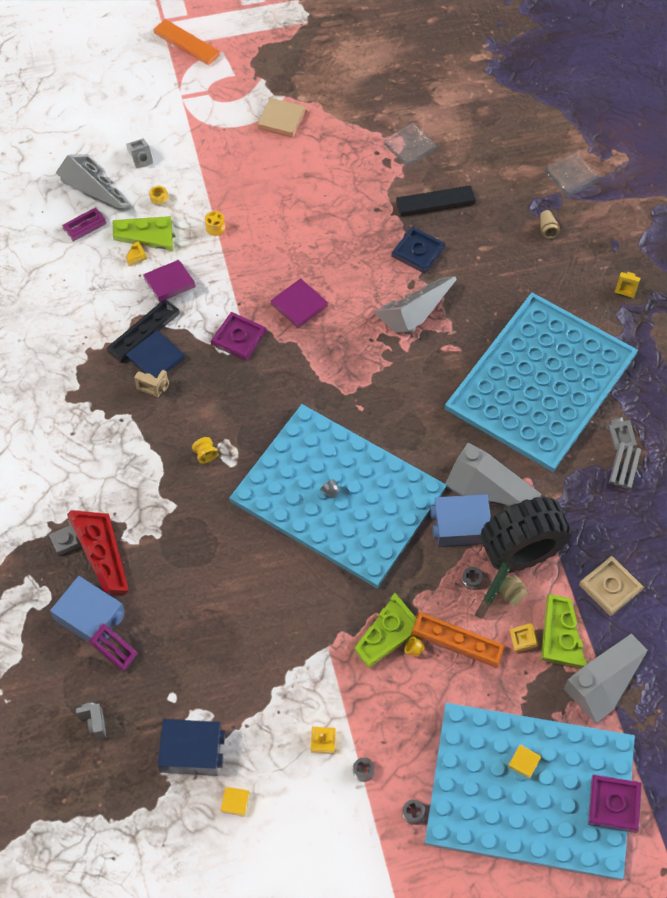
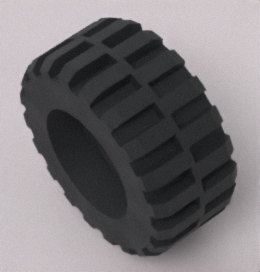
M535 497L531 500L526 499L518 504L510 505L509 508L499 511V514L491 517L490 521L484 524L480 539L494 568L501 572H514L515 570L520 571L527 567H533L555 556L558 551L563 550L565 545L570 542L572 530L557 501L548 497Z

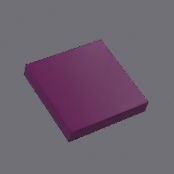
M180 260L143 274L144 280L159 302L196 287L195 281Z
M300 278L271 300V305L298 329L328 307V302Z
M231 312L210 342L212 346L247 361L267 332V329L260 324Z
M592 775L588 825L638 833L642 782Z

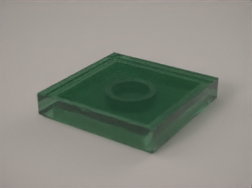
M502 563L475 616L481 619L484 618L510 570V565Z

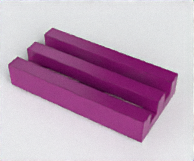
M95 207L62 226L63 230L67 232V235L74 242L107 223L106 219Z
M104 623L100 624L99 629L87 641L120 671H124L138 653ZM103 631L130 655L127 657L102 635ZM99 639V640H100L103 644H105L111 651H113L119 658H121V659L124 661V663H121L116 657H114L108 650H106V649H105L100 643H98L96 640Z

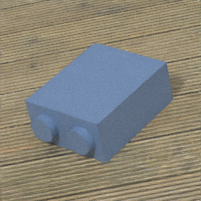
M488 494L435 497L434 506H430L431 519H435V526L432 527L433 539H437L438 547L482 544L480 539L481 530L484 524L489 522L491 518Z
M80 576L76 578L50 610L55 621L85 641H88L93 636V633L99 629L101 623L106 624L112 630L115 625L121 623L125 613L122 603ZM103 631L102 635L108 639L109 636Z

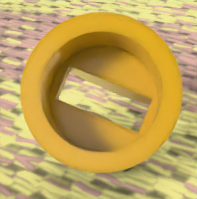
M414 636L407 640L404 648L405 653L413 657L420 656L421 651L425 650L424 643Z

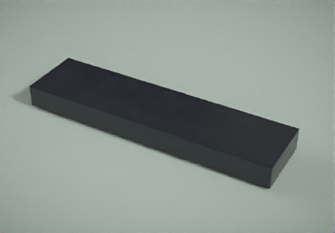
M471 185L396 197L400 217L473 205L476 202Z
M168 300L161 301L106 348L107 352L120 363L124 362L127 359L126 354L155 331H160L180 314L179 309Z

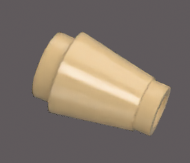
M543 211L540 214L541 234L547 239H553L558 236L560 226L551 211Z

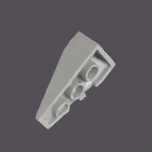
M88 154L67 155L56 171L60 180L66 185L119 209L130 208L131 206L121 191L111 186L113 181L109 177L103 176L102 172L104 170Z
M455 276L440 278L421 287L419 291L404 295L406 299L387 303L375 310V315L394 332L412 333L416 330L415 327L424 322L457 279Z
M467 443L457 458L445 483L447 489L460 496L488 494L489 503L496 502L504 504L505 507H510V505L515 503L518 504L526 499L531 500L535 497H541L540 492L487 452L470 443Z
M631 633L567 680L564 690L590 719L597 724L614 710L648 650Z

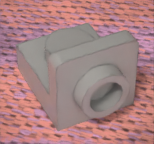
M144 138L126 143L127 150L132 156L136 168L153 163L149 145Z
M623 417L610 420L611 424L606 425V429L610 432L614 450L618 449V445L621 442L625 443V446L637 445L630 420H623Z
M69 520V526L49 534L58 556L82 546Z
M86 703L80 708H76L79 720L87 719L89 732L94 733L97 740L107 738L103 711L99 704Z

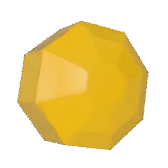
M159 185L151 188L149 191L151 203L156 205L166 203L168 193L165 187Z

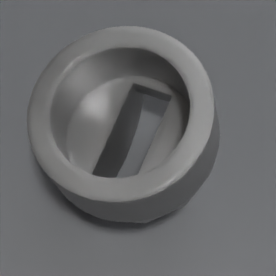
M333 479L324 484L320 490L324 496L332 499L338 495L339 486Z

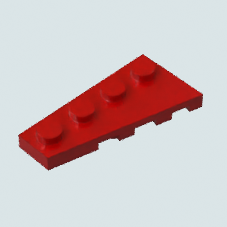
M70 510L67 514L69 521L104 592L111 595H125L129 588L109 514Z

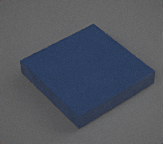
M412 226L392 251L391 257L425 274L445 249L446 243Z
M155 331L126 354L127 359L144 374L149 373L155 378L159 376L162 370L169 372L185 359V355L159 331Z

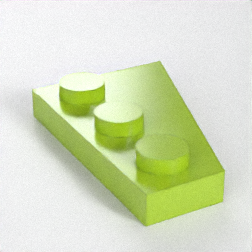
M171 216L113 220V239L130 244L139 241V243L148 244L151 248H157L158 246L173 252Z
M396 593L393 594L387 606L382 609L376 621L369 627L354 648V652L368 669L407 642L410 637L414 636L411 635V631L416 617Z
M549 594L546 597L541 661L581 669L587 665V660L583 656V644L578 636L577 620L571 598Z

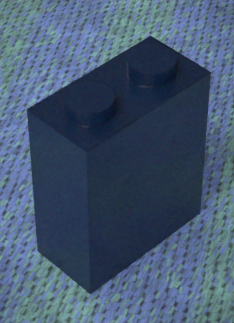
M163 719L158 757L160 773L218 776V768H223V753H220V745H225L226 730H222L221 722Z

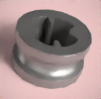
M477 567L465 569L462 576L463 585L471 590L479 588L483 579L481 570ZM469 575H474V578H476L475 582H471Z
M368 758L357 759L353 764L354 777L360 782L370 781L374 776L373 762ZM359 766L369 767L368 774H364V772L358 773L360 771Z
M413 799L407 801L402 810L403 819L413 825L421 822L425 811L423 804ZM412 806L415 807L416 811H420V814L417 813L415 818L406 812V810L410 811Z

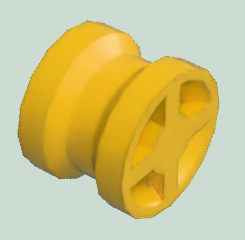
M211 211L206 214V232L212 236L221 235L225 231L224 215L219 211Z
M209 437L198 439L192 445V450L198 455L197 459L201 464L209 463L218 456V451L212 446L213 442Z

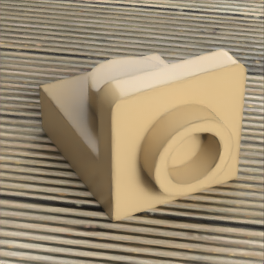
M162 370L157 378L149 373L144 374L139 371L134 377L136 389L158 398L162 391H166L169 385L167 371Z

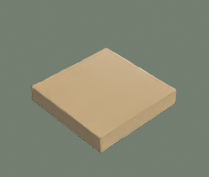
M270 98L258 122V129L294 137L305 112V106Z
M613 556L609 557L579 583V586L610 617L644 588Z

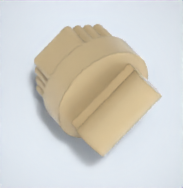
M515 575L505 576L499 582L501 596L513 606H517L529 594L524 582Z

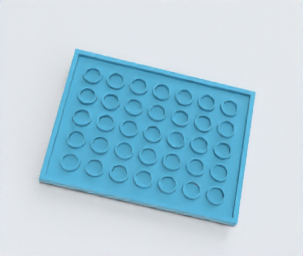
M531 293L447 401L444 409L542 467L554 472L635 358L638 350L542 297Z
M301 404L229 499L234 505L378 589L430 513V506H434L435 497H441L447 485ZM334 479L339 486V493L335 498H327L323 495L320 488Z
M445 703L424 845L622 881L624 879L627 831L588 825L592 775L631 781L635 735ZM519 745L541 756L530 779L508 768Z

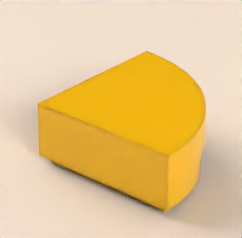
M139 241L131 246L126 256L128 266L147 260Z

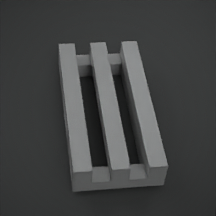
M622 442L618 445L609 484L627 490L632 488L641 449H634L631 445L625 446V443ZM623 451H625L626 455L619 481H617L616 477ZM631 454H633L627 482L624 483Z

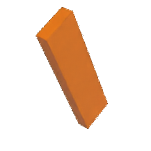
M164 19L154 28V34L208 66L220 56L218 49L167 19Z
M420 611L417 614L411 631V635L495 668L499 666L505 647L504 644Z

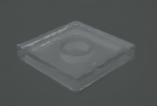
M414 123L384 140V145L407 167L435 151L437 147Z
M577 152L545 169V173L567 197L599 180V176Z

